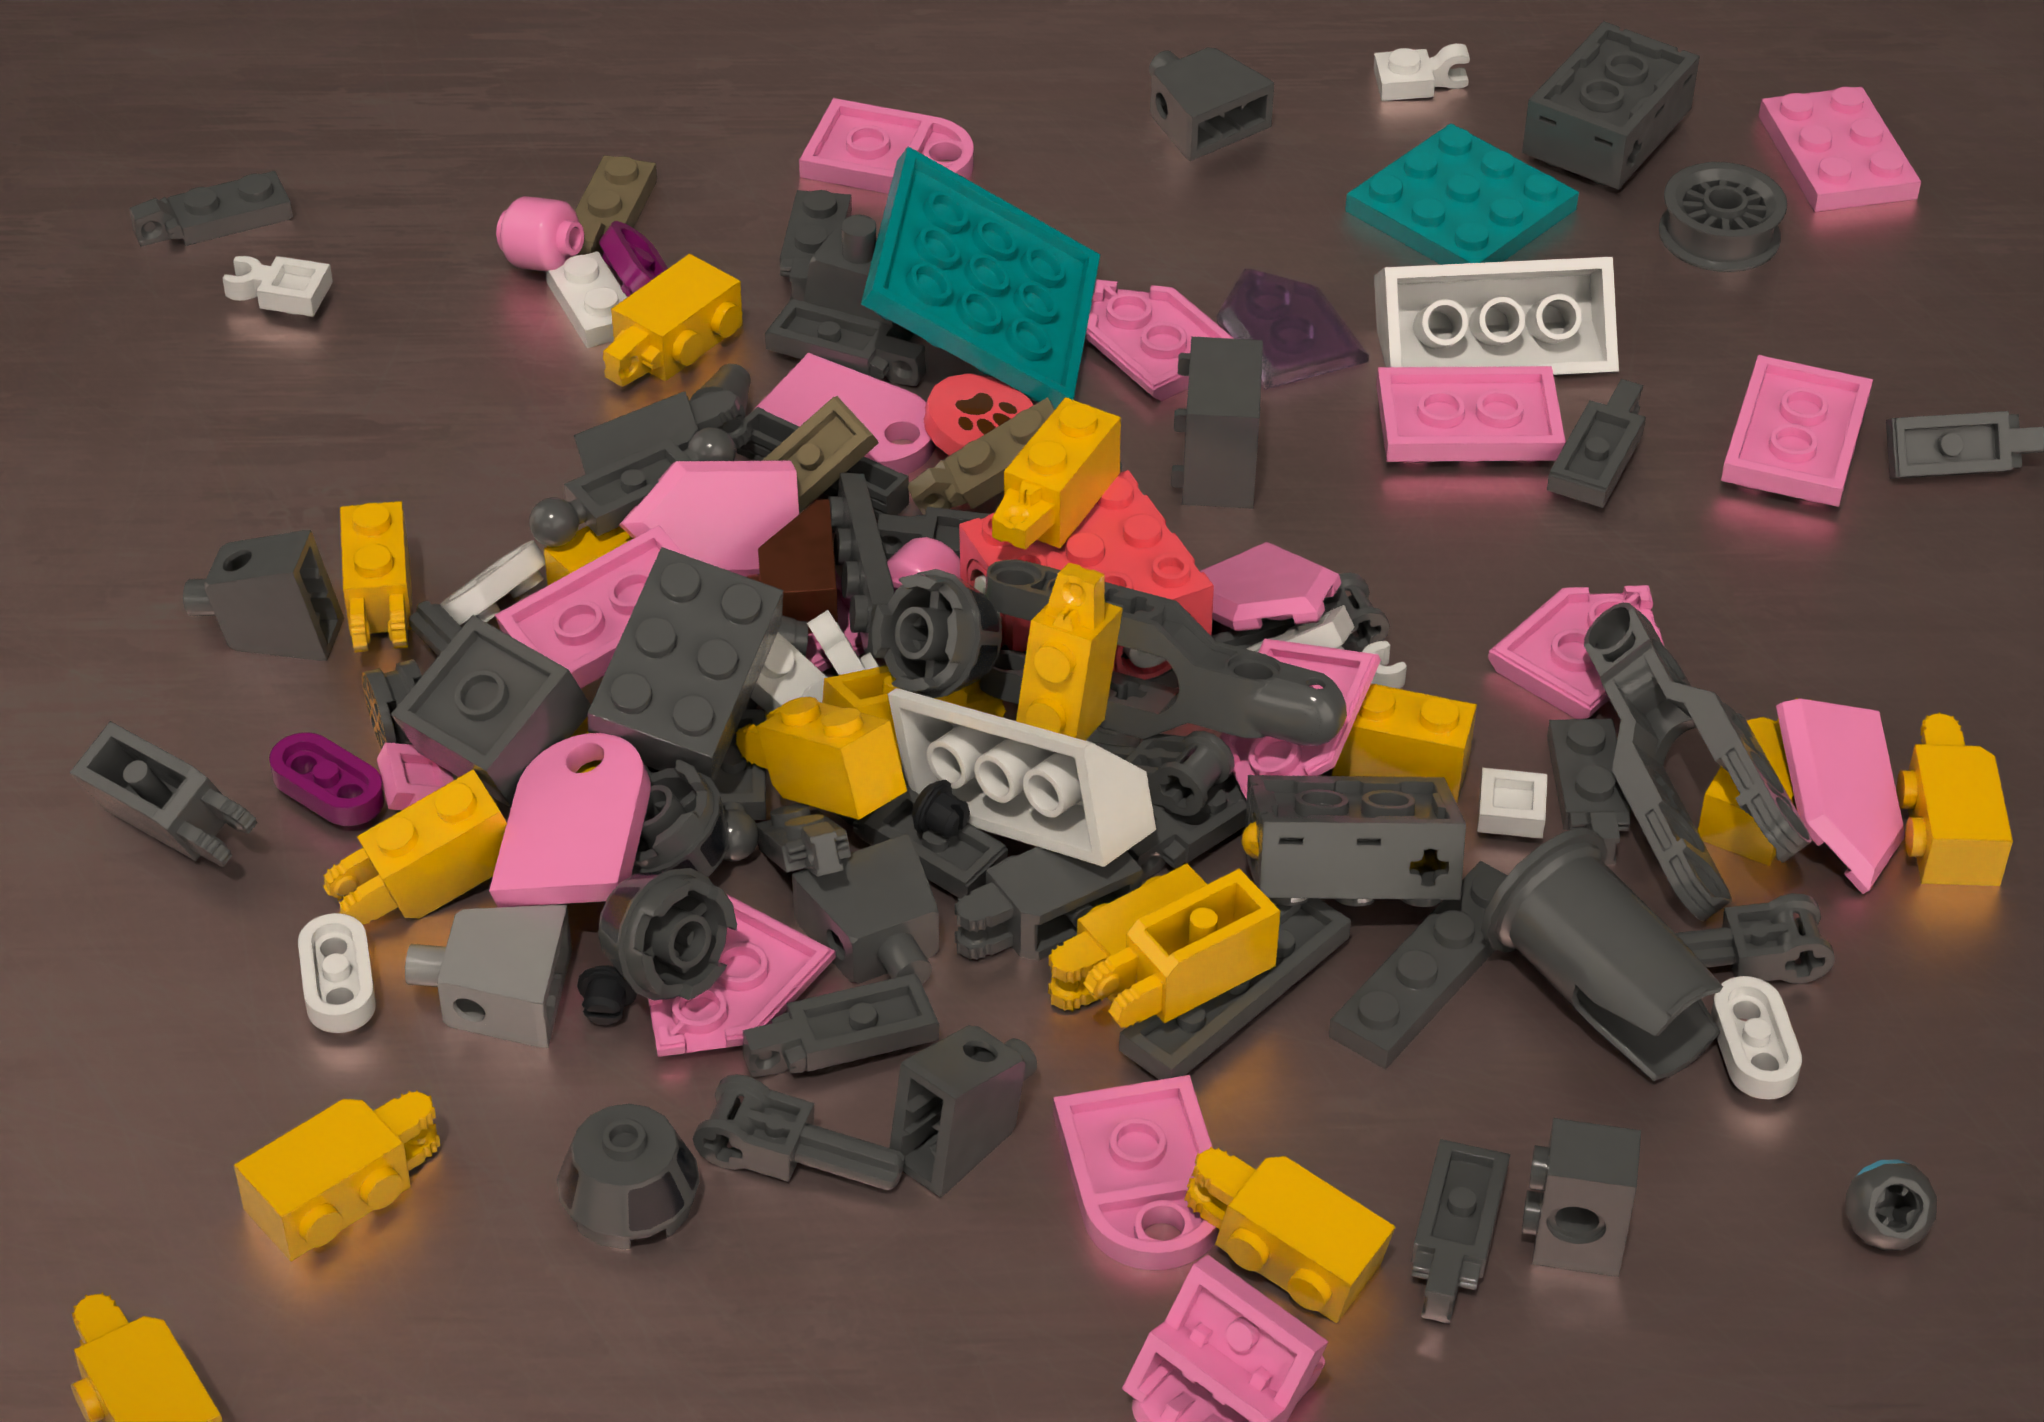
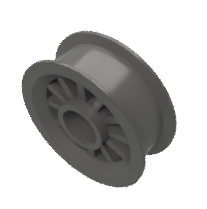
M1706 162L1686 167L1673 175L1668 181L1664 191V201L1667 210L1660 219L1659 235L1664 246L1680 260L1706 270L1738 272L1761 266L1777 253L1781 242L1778 225L1786 214L1787 199L1782 188L1766 174L1740 164Z

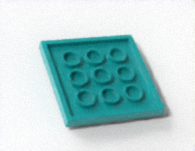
M908 146L896 162L861 305L874 311L881 318L892 321L922 337L929 344L942 348L975 366L980 372L993 376L1024 393L1035 402H1040L1048 397L1056 409L1065 397L1074 400L1100 254Z

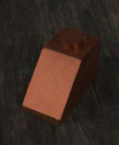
M829 499L816 500L758 548L759 574H748L747 577L784 590L783 616L809 622L829 610L838 623ZM808 626V634H812V631Z

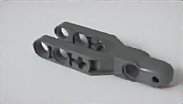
M1023 560L995 562L987 569L985 596L994 604L997 612L1031 621L1048 604L1057 574L1061 570ZM1105 582V602L1123 608L1117 645L1164 657L1177 676L1179 689L1113 671L1105 720L1099 727L1146 739L1178 726L1191 723L1243 738L1269 736L1302 746H1319L1332 740L1344 726L1347 711L1343 694L1336 683L1324 673L1283 663L1266 654L1215 641L1177 601ZM1000 650L999 656L990 672L979 680L980 689L994 698L1018 704L1026 653L1015 650ZM1320 685L1323 689H1316L1310 686Z
M1622 602L1604 611L1588 629L1584 638V647L1600 676L1601 683L1621 719L1612 772L1674 892L1696 918L1706 921L1732 902V897L1663 767L1671 745L1681 734L1697 727L1715 762L1729 772L1740 792V795L1735 798L1740 808L1754 818L1762 833L1774 846L1777 860L1782 863L1786 862L1812 842L1811 836L1745 717L1723 703L1716 693L1692 687L1677 661L1663 646L1651 622L1633 605Z

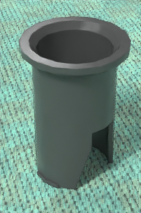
M1584 827L1565 831L1537 847L1519 862L1498 886L1484 912L1481 931L1485 941L1492 949L1502 952L1518 950L1599 1033L1653 1081L1665 1077L1670 1078L1701 1056L1720 1034L1719 1028L1701 999L1705 996L1719 993L1723 986L1684 941L1605 865L1608 851L1604 839L1597 832Z

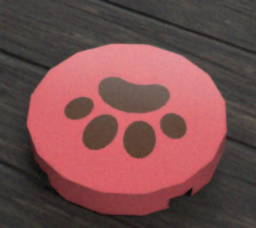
M969 373L949 376L934 385L925 406L924 427L934 444L950 456L969 442L977 440L1014 418L1021 411L1029 409L1034 405L1022 392L991 376Z

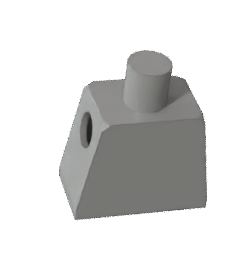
M567 905L463 909L455 914L446 947L411 944L409 946L405 962L406 984L438 987L442 1019L450 1028L535 1047L549 1048L572 953Z

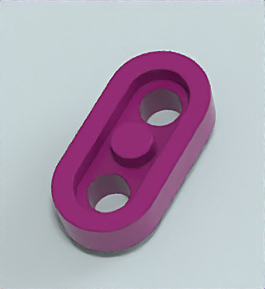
M613 221L599 240V244L604 251L602 258L608 266L617 272L623 282L621 290L627 297L668 269L654 245L640 232L627 224Z
M307 732L292 734L276 743L270 752L269 761L275 786L281 792L334 824L354 826L366 823L376 817L384 806V792L379 772L370 764L322 735Z

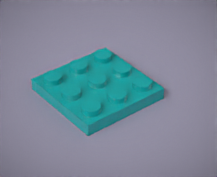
M1450 123L1348 192L1345 211L1440 265L1504 262L1577 210L1579 192L1561 183L1554 177L1513 157L1508 152L1502 151L1470 134L1467 130Z

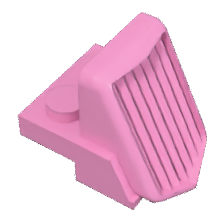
M1207 1254L1192 1265L1165 1322L1149 1332L1122 1390L1134 1398L1132 1410L1136 1422H1287L1296 1404L1315 1384L1326 1364L1322 1354L1329 1341Z

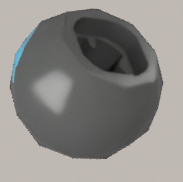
M1899 1159L1879 1160L1864 1167L1851 1181L1846 1193V1216L1854 1233L1867 1245L1883 1251L1903 1250L1919 1243L1930 1231L1936 1220L1937 1196L1928 1177L1916 1166Z

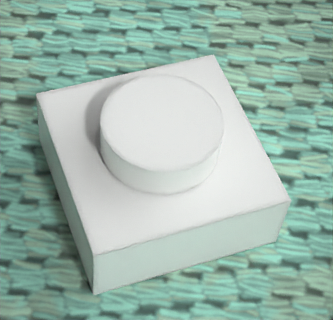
M1482 768L1477 832L1543 839L1546 821L1547 774Z

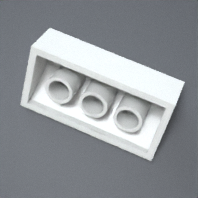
M1613 257L1385 267L1374 275L1377 334L1385 367L1552 366L1553 376L1619 372Z
M896 688L888 693L906 787L920 794L927 785L947 780L951 783L952 794L968 803L970 815L967 822L974 827L1105 867L1156 830L1147 772L1089 741Z

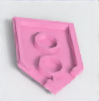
M1097 279L1095 282L1085 338L1152 397L1160 401H1164L1188 389L1189 376H1180L1177 372L1178 355L1180 353H1190L1191 336L1234 339L1173 287L1151 285L1150 292L1118 289L1117 281Z
M676 461L658 479L659 482L638 506H635L619 526L634 539L660 525L686 556L745 577L748 574H759L758 548L799 515L797 472L791 461Z
M1268 542L1200 571L1204 572L1214 585L1212 619L1236 631L1261 629L1263 626L1261 618H1268L1270 620L1293 618L1296 625L1316 623L1325 611L1324 599L1326 597H1333L1341 585L1338 573Z
M1649 585L1624 586L1623 593L1590 594L1589 587L1562 588L1489 650L1488 659L1498 674L1575 719L1589 718L1610 698L1584 647L1585 635L1593 622L1604 611L1624 602L1633 605L1651 622L1663 644L1660 628L1656 626L1652 611L1653 600Z
M1264 638L1258 651L1259 653L1271 656L1283 663L1324 673L1331 678L1343 694L1346 702L1347 717L1344 726L1337 735L1328 743L1319 746H1302L1269 736L1243 738L1222 732L1220 739L1225 742L1233 754L1235 764L1233 774L1246 800L1248 775L1319 776L1335 767L1381 659L1378 654ZM1320 685L1310 686L1316 689H1323Z
M1801 698L1782 702L1776 706L1797 812L1807 828L1811 839L1818 846L1825 842L1848 867L1844 875L1864 894L1871 889L1905 838L1904 825L1880 712Z
M727 894L734 907L737 931L727 927L725 947L718 961L727 965L725 971L710 989L693 999L687 1000L677 996L673 999L654 1001L648 998L658 1057L743 1045V1030L772 1024L773 1018L782 1015L787 1010V1003L794 1002L836 958V951Z

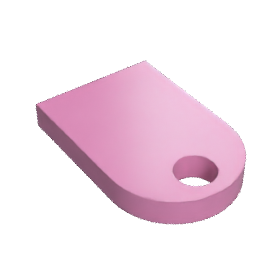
M833 98L799 159L800 178L889 194L896 162L909 146L968 180L974 167V145L965 129L947 119ZM940 160H951V162H940Z
M807 353L756 406V408H762L800 427L830 399L838 396L879 442L864 457L905 475L923 466L930 459L936 447L924 427L925 406L927 403L925 400L908 390L811 353ZM900 439L913 441V443L905 445L894 444L892 442Z
M604 733L581 734L550 746L526 767L516 787L489 889L497 907L603 902L607 900L608 896L620 882L632 875L650 798L651 782L640 754L631 743L621 737ZM595 760H602L595 769L585 773H576L584 764Z
M1190 1075L1053 1097V1117L1082 1219L1091 1240L1103 1253L1115 1261L1133 1268L1168 1270L1196 1261L1215 1245L1219 1229L1202 1219L1199 1212L1193 1213V1209L1187 1207L1188 1202L1184 1201L1188 1191L1189 1178H1194L1192 1173L1196 1165L1194 1162L1197 1153L1200 1154L1212 1147ZM1163 1223L1176 1227L1181 1234L1174 1239L1162 1241L1151 1238L1144 1230L1151 1225Z

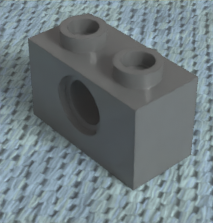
M1553 1118L1549 1146L1535 1145L1533 1151L1529 1189L1541 1190V1192L1527 1190L1524 1206L1522 1234L1535 1235L1533 1265L1619 1277L1637 1189L1641 1130Z

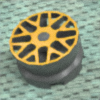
M414 659L397 663L395 671L383 673L380 668L362 673V684L367 709L381 749L385 742L412 744L391 716V713L422 677L418 664Z

